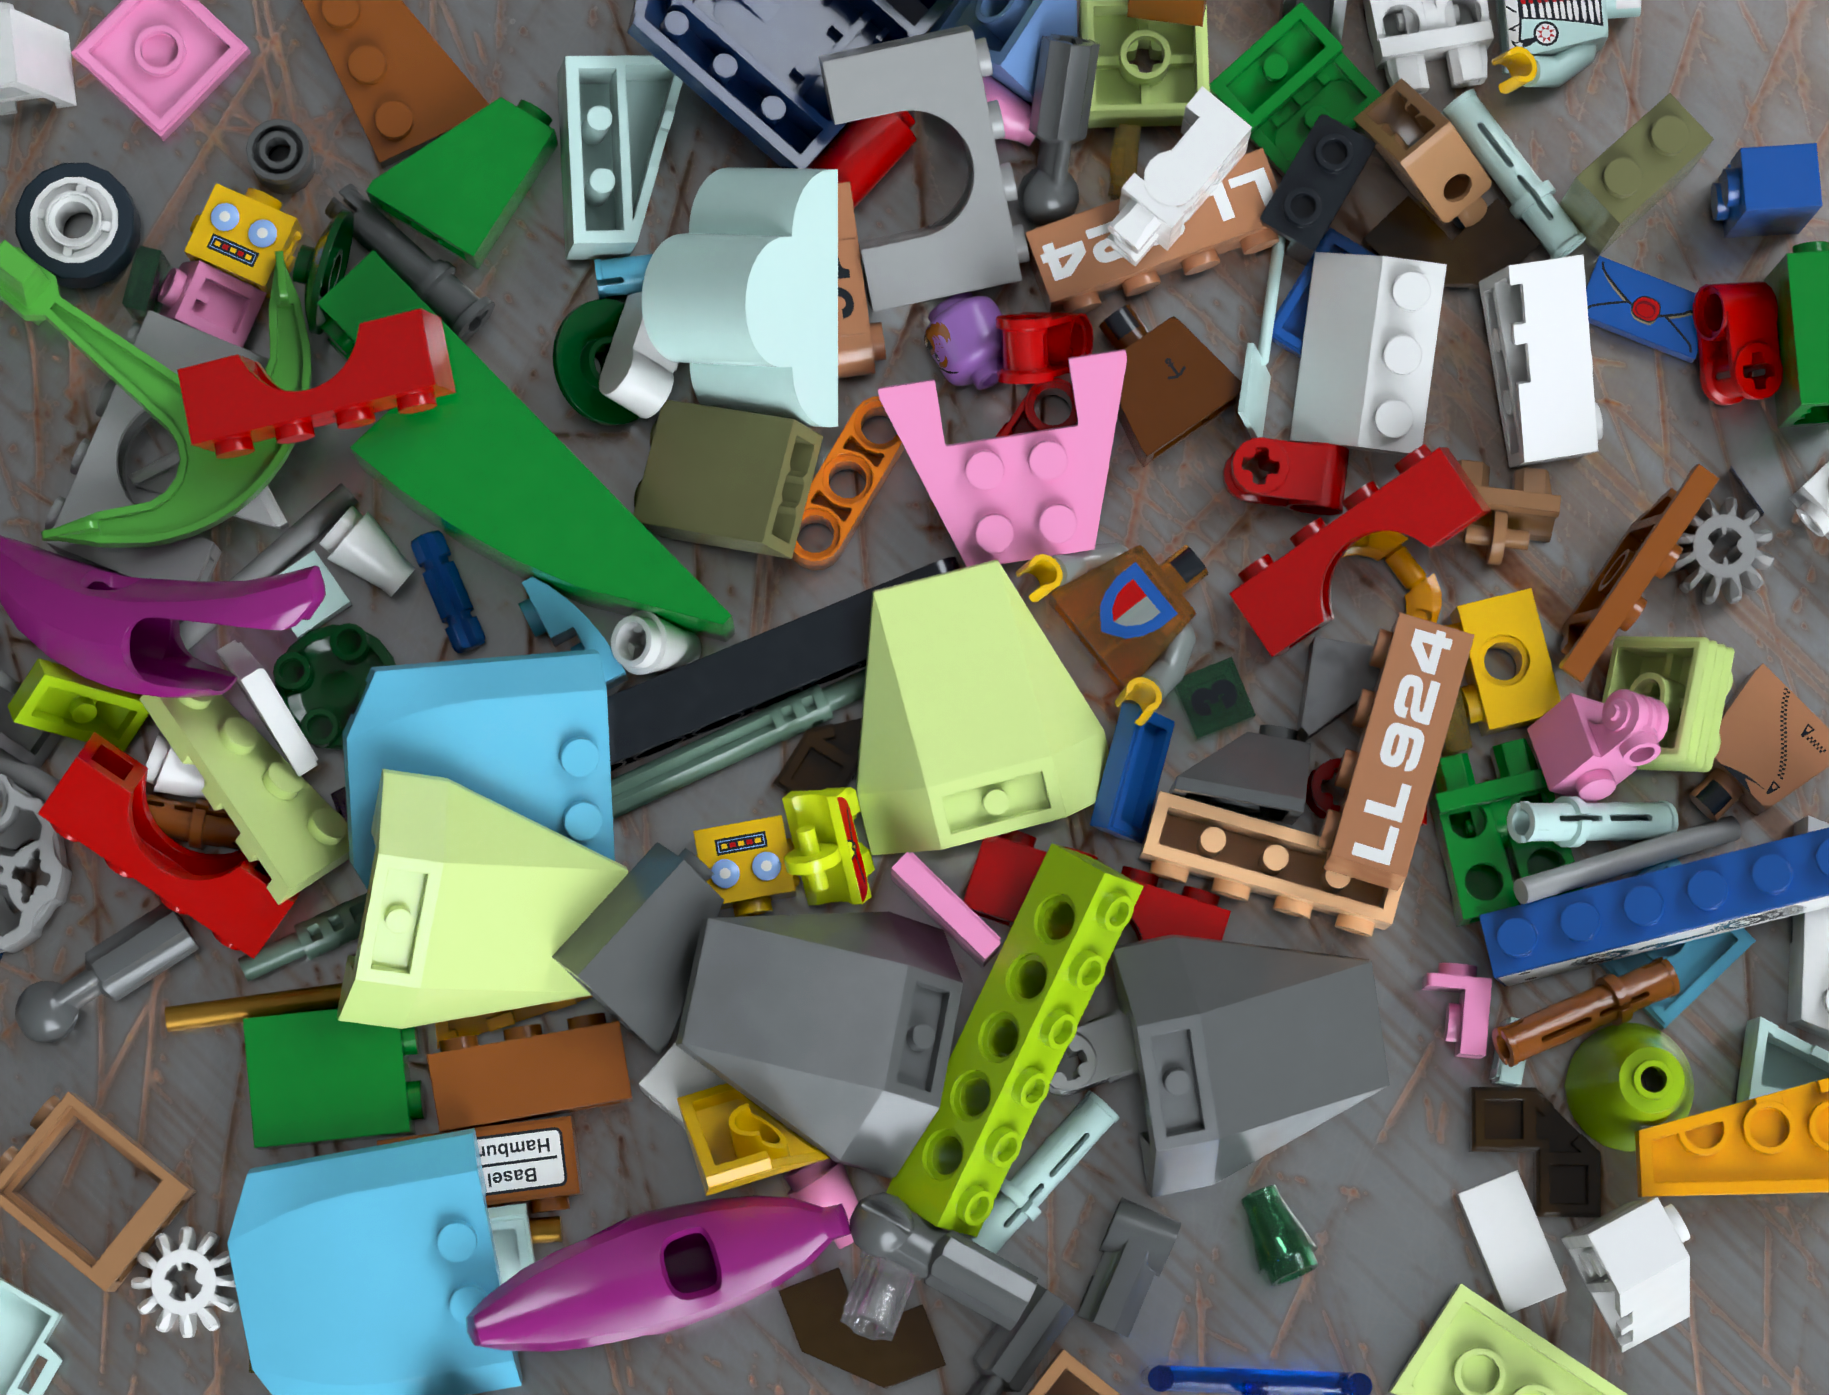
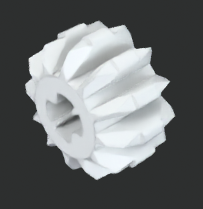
M184 1226L179 1233V1249H177L173 1240L166 1233H160L155 1237V1241L163 1255L161 1259L147 1252L139 1253L137 1261L142 1266L152 1269L153 1272L151 1278H132L131 1287L138 1290L152 1289L153 1296L143 1300L137 1306L140 1314L146 1315L160 1307L164 1308L156 1322V1329L158 1331L168 1332L179 1316L182 1337L192 1338L197 1330V1314L209 1331H216L221 1325L212 1307L216 1305L228 1312H235L239 1304L233 1298L222 1294L224 1286L236 1288L234 1275H224L222 1271L223 1268L231 1265L229 1250L220 1253L215 1258L212 1257L219 1244L220 1236L218 1234L208 1232L196 1250L194 1228ZM190 1264H193L198 1268L195 1280L202 1284V1288L198 1295L196 1293H186V1300H183L178 1296L181 1285L173 1279L177 1270L190 1271Z

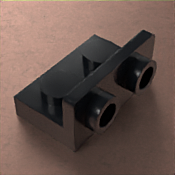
M1326 114L1320 115L1260 217V222L1263 226L1291 241L1285 255L1304 266L1310 261L1377 144Z

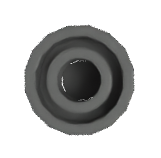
M283 119L267 120L257 126L248 138L246 146L248 162L261 185L269 191L281 195L293 194L305 188L313 178L316 169L314 151L302 129L293 122Z

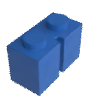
M1817 143L1749 147L1738 150L1730 164L1722 170L1719 182L1712 183L1711 186L1712 215L1715 221L1723 220L1724 239L1798 234L1823 206Z

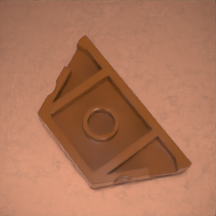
M1696 464L1690 470L1678 491L1670 488L1649 510H1646L1631 524L1563 625L1562 636L1564 639L1561 643V652L1566 656L1559 665L1560 669L1580 683L1583 682L1617 630L1620 628L1626 632L1637 621L1647 604V600L1641 596L1654 576L1662 579L1677 562L1683 550L1681 546L1676 544L1720 478L1702 465Z

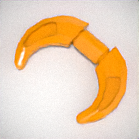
M1380 531L1370 534L1353 544L1342 556L1344 558L1358 555L1374 559L1377 562L1385 558V562L1406 590H1410L1404 595L1406 602L1405 614L1437 623L1442 606V592L1436 575L1433 573L1428 578L1426 577L1427 574L1416 562L1406 546H1402L1408 540L1403 534L1395 531Z

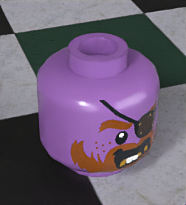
M971 292L956 294L937 305L928 316L931 323L925 331V345L944 377L952 385L966 386L974 384L978 390H982L998 383L997 371L1003 369L1002 330L996 327V317L1003 314L990 297H974Z

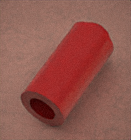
M899 111L848 122L807 169H838V183L850 182L853 207L855 209L917 141L915 135L910 130L916 122L908 111Z

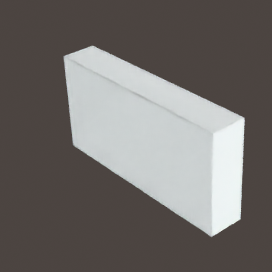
M1518 1170L1455 1194L1503 1312L1510 1314L1567 1291Z

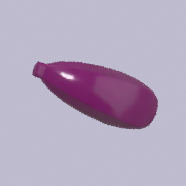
M0 535V603L17 629L48 657L82 677L111 688L135 694L165 698L214 696L224 694L237 681L238 678L234 673L202 662L191 655L185 648L180 636V620L265 630H286L296 626L301 620H310L326 596L325 583L318 566L246 581H191L137 578L107 571L29 543Z
M758 1195L710 1199L646 1211L623 1219L585 1240L557 1250L520 1270L487 1295L466 1317L467 1334L474 1346L506 1351L552 1352L584 1349L641 1336L660 1335L674 1331L739 1306L781 1285L812 1264L834 1239L851 1234L848 1217L842 1203L821 1207L796 1198Z

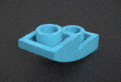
M533 576L522 581L529 598L518 603L535 637L547 632L554 647L578 636L580 643L571 647L570 650L595 649L600 653L607 691L629 680L623 666L615 659L608 642L573 603L551 586Z

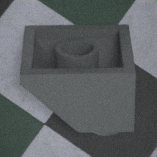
M1260 725L1259 734L1246 732L1178 775L1169 793L1257 819L1293 825L1304 812L1311 743L1296 741L1298 731L1275 725Z

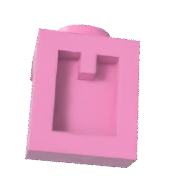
M199 260L183 262L179 269L172 268L160 287L157 299L158 302L163 304L159 312L160 315L243 348L267 293Z
M1439 963L1438 973H1426L1423 976L1422 990L1459 993V1004L1448 1003L1445 1041L1455 1042L1454 1057L1481 1059L1486 1056L1492 978L1477 977V966Z

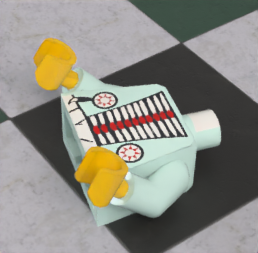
M1495 0L1500 55L1492 59L1491 62L1494 66L1497 64L1501 65L1502 74L1510 73L1511 78L1498 84L1500 92L1508 94L1521 86L1540 88L1560 87L1593 63L1596 52L1602 49L1608 38V19L1639 17L1641 14V0Z

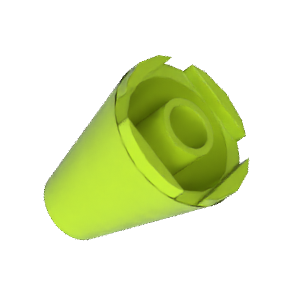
M1639 1023L1607 1026L1588 1037L1570 1059L1564 1083L1568 1110L1579 1126L1602 1146L1626 1152L1636 1151L1635 1131L1687 1117L1694 1096L1692 1070L1681 1048L1663 1032ZM1641 1074L1646 1080L1647 1090L1641 1084Z

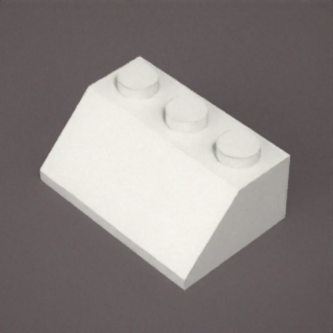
M1314 253L1289 441L1322 442L1343 446L1348 449L1406 456L1422 446L1447 264L1377 255Z

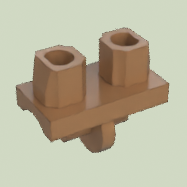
M1463 459L1458 461L1491 509L1489 513L1461 531L1465 532L1464 543L1486 545L1487 564L1500 565L1505 548L1528 550L1529 540L1550 542L1555 519L1560 514L1561 495H1552L1549 472L1546 469L1529 467L1517 469L1512 478L1511 489L1489 487L1490 467L1484 462Z

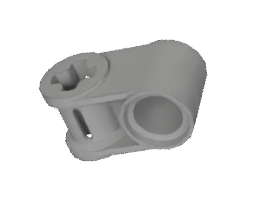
M1120 1009L1094 1018L1087 1022L1088 1024L1077 1028L1076 1035L1064 1054L1067 1058L1078 1056L1081 1064L1073 1072L1074 1080L1068 1081L1063 1072H1056L1050 1083L1048 1091L1050 1094L1061 1097L1069 1096L1107 1082L1114 1083L1139 1074L1131 1020Z

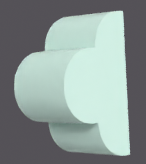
M727 167L716 170L706 178L696 194L690 214L689 233L676 234L667 238L653 253L645 272L642 287V314L645 328L653 346L663 357L673 362L690 363L692 386L700 405L791 418L805 426L838 427V169Z

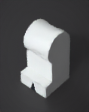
M641 291L627 296L600 375L599 390L603 395L632 413L647 419L658 412L666 402L674 382L673 372L677 370L679 362H673L663 357L650 341L643 320Z

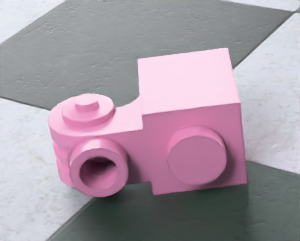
M1619 689L1613 692L1606 699L1605 703L1570 693L1527 728L1549 791L1564 796H1578L1585 802L1596 803L1598 800L1612 794L1619 783L1638 769L1637 766L1647 764L1659 756L1661 752L1659 742L1663 739L1668 729L1669 714L1664 702L1628 689Z

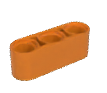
M879 396L862 401L855 409L811 483L799 532L809 524L819 523L829 528L834 538L832 544L826 550L816 553L806 551L796 541L792 559L802 568L816 571L824 570L835 564L904 451L905 447L898 434L889 442L876 444L870 442L862 432V427L868 419L874 416L888 417ZM848 469L858 472L866 482L864 490L853 498H843L836 495L829 484L831 478L837 472Z

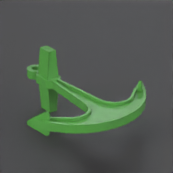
M5 239L0 244V300L25 321H32L38 327L44 320H47L170 433L178 446L180 457L176 478L168 489L150 502L98 511L59 527L41 531L43 541H62L101 548L152 547L170 544L196 536L219 525L237 514L262 492L283 466L295 443L278 444L275 437L253 443L255 449L253 453L228 459H218L215 452L191 445L178 375L63 299L60 295L55 275L37 264L19 247L12 246ZM275 251L276 265L269 301L270 358L265 371L284 391L311 389L312 363L311 347L303 310L285 265L283 251Z

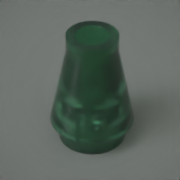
M1276 1185L1266 1186L1241 1199L1247 1215L1259 1274H1267L1271 1286H1278L1293 1281L1319 1266L1314 1255L1318 1246L1285 1203Z

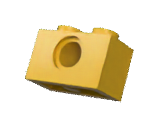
M1532 588L1459 605L1450 614L1452 624L1445 626L1474 634L1464 671L1468 685L1460 687L1461 699L1463 698L1462 704L1463 711L1466 712V720L1469 724L1478 722L1481 737L1532 725L1561 701ZM1492 649H1502L1508 652L1516 664L1514 677L1508 680H1499L1492 677L1484 664L1486 652Z

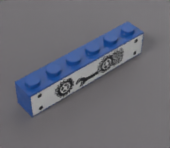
M1829 827L1479 915L1493 976L1503 986H1511L1829 907Z

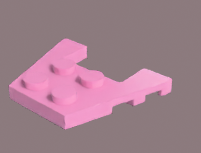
M1125 349L1068 358L1077 415V424L947 445L944 440L935 379L878 388L879 399L966 567L996 559L1000 564L1031 560L1039 554L1053 556L1095 550L1127 363Z

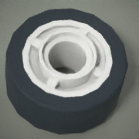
M61 163L42 171L25 187L15 209V234L22 251L37 264L55 275L58 284L68 288H94L115 279L132 262L140 243V216L127 189L109 171L89 163ZM77 213L93 215L92 227L86 235L80 238H68L63 235L64 225L72 215Z

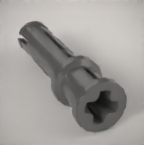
M349 184L342 188L339 194L344 197L343 201L355 211L353 213V237L369 252L374 250L434 313L441 317L442 321L464 343L477 333L491 316L495 303L486 296L479 298L455 276L456 267L450 262H444L441 259L433 261L418 245L358 191L357 187ZM333 197L325 209V214L333 219L341 210L348 209L337 198Z

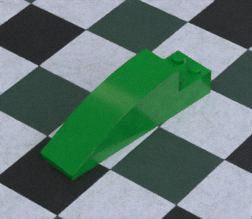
M374 250L317 302L326 319L320 328L328 336L327 341L346 361L349 359L355 346L360 323L419 308L435 314ZM442 321L456 393L437 397V406L423 412L400 414L397 407L390 409L350 447L362 469L413 512L463 546L523 579L533 576L551 586L564 597L589 607L624 616H629L638 611L651 612L683 630L692 631L697 635L727 642L735 635L732 615Z

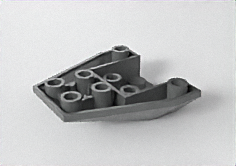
M889 911L702 919L676 1046L805 1141L824 1152L832 1161L883 1177L893 1178L896 1177L940 1108L963 980L943 929Z
M1174 934L1117 945L1111 954L1119 1008L1131 1020L1148 1127V1131L1139 1133L1148 1194L1151 1198L1214 1185L1390 1085L1372 961L1369 959Z

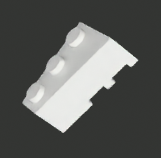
M1658 1197L1627 1202L1560 1238L1622 1353L1690 1317V1256L1683 1245V1242L1690 1239V1234L1682 1217L1672 1204L1663 1207Z

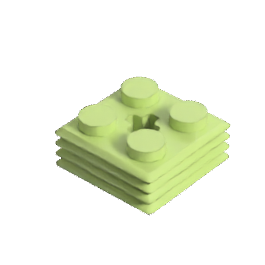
M1080 0V38L1090 39L1100 44L1088 128L1182 126L1185 106L1202 86L1210 92L1207 4L1203 27L1127 17L1128 0ZM1137 49H1149L1150 59L1160 60L1161 63L1154 64L1151 72H1139L1137 65L1129 64L1128 62L1135 59Z
M1619 636L1614 640L1602 703H1605L1606 699L1613 692L1619 689H1628L1664 702L1669 714L1668 729L1663 739L1659 742L1661 747L1659 756L1647 764L1637 766V770L1709 772L1712 769L1714 758L1718 754L1721 745L1719 730L1725 700L1733 683L1731 669L1735 651L1732 647L1717 644L1716 641L1709 640L1707 637Z

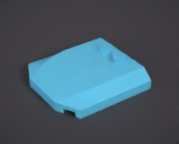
M590 649L371 667L365 680L367 686L355 713L350 715L342 734L349 859L367 890L376 848L371 827L382 769L448 778L615 861L607 688L601 656L598 651Z
M475 1128L249 1169L227 1245L252 1370L272 1395H472L522 1386L523 1378L518 1351L474 1346L467 1334L466 1317L487 1295L502 1284L486 1203L487 1189Z

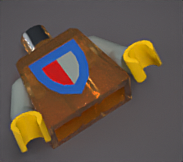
M1118 542L1096 544L1095 550L1053 556L1046 554L1036 555L1016 571L1017 577L1024 573L1034 575L1040 583V587L1028 596L1032 602H1038L1055 588H1058L1050 596V606L1121 692L1114 702L1115 706L1119 707L1124 700L1135 701L1142 709V714L1135 723L1139 726L1144 725L1157 710L1162 700L1183 680L1196 642L1191 623L1197 614L1183 594L1209 574L1207 568L1187 545L1182 546L1160 565L1155 562L1141 544L1129 550Z

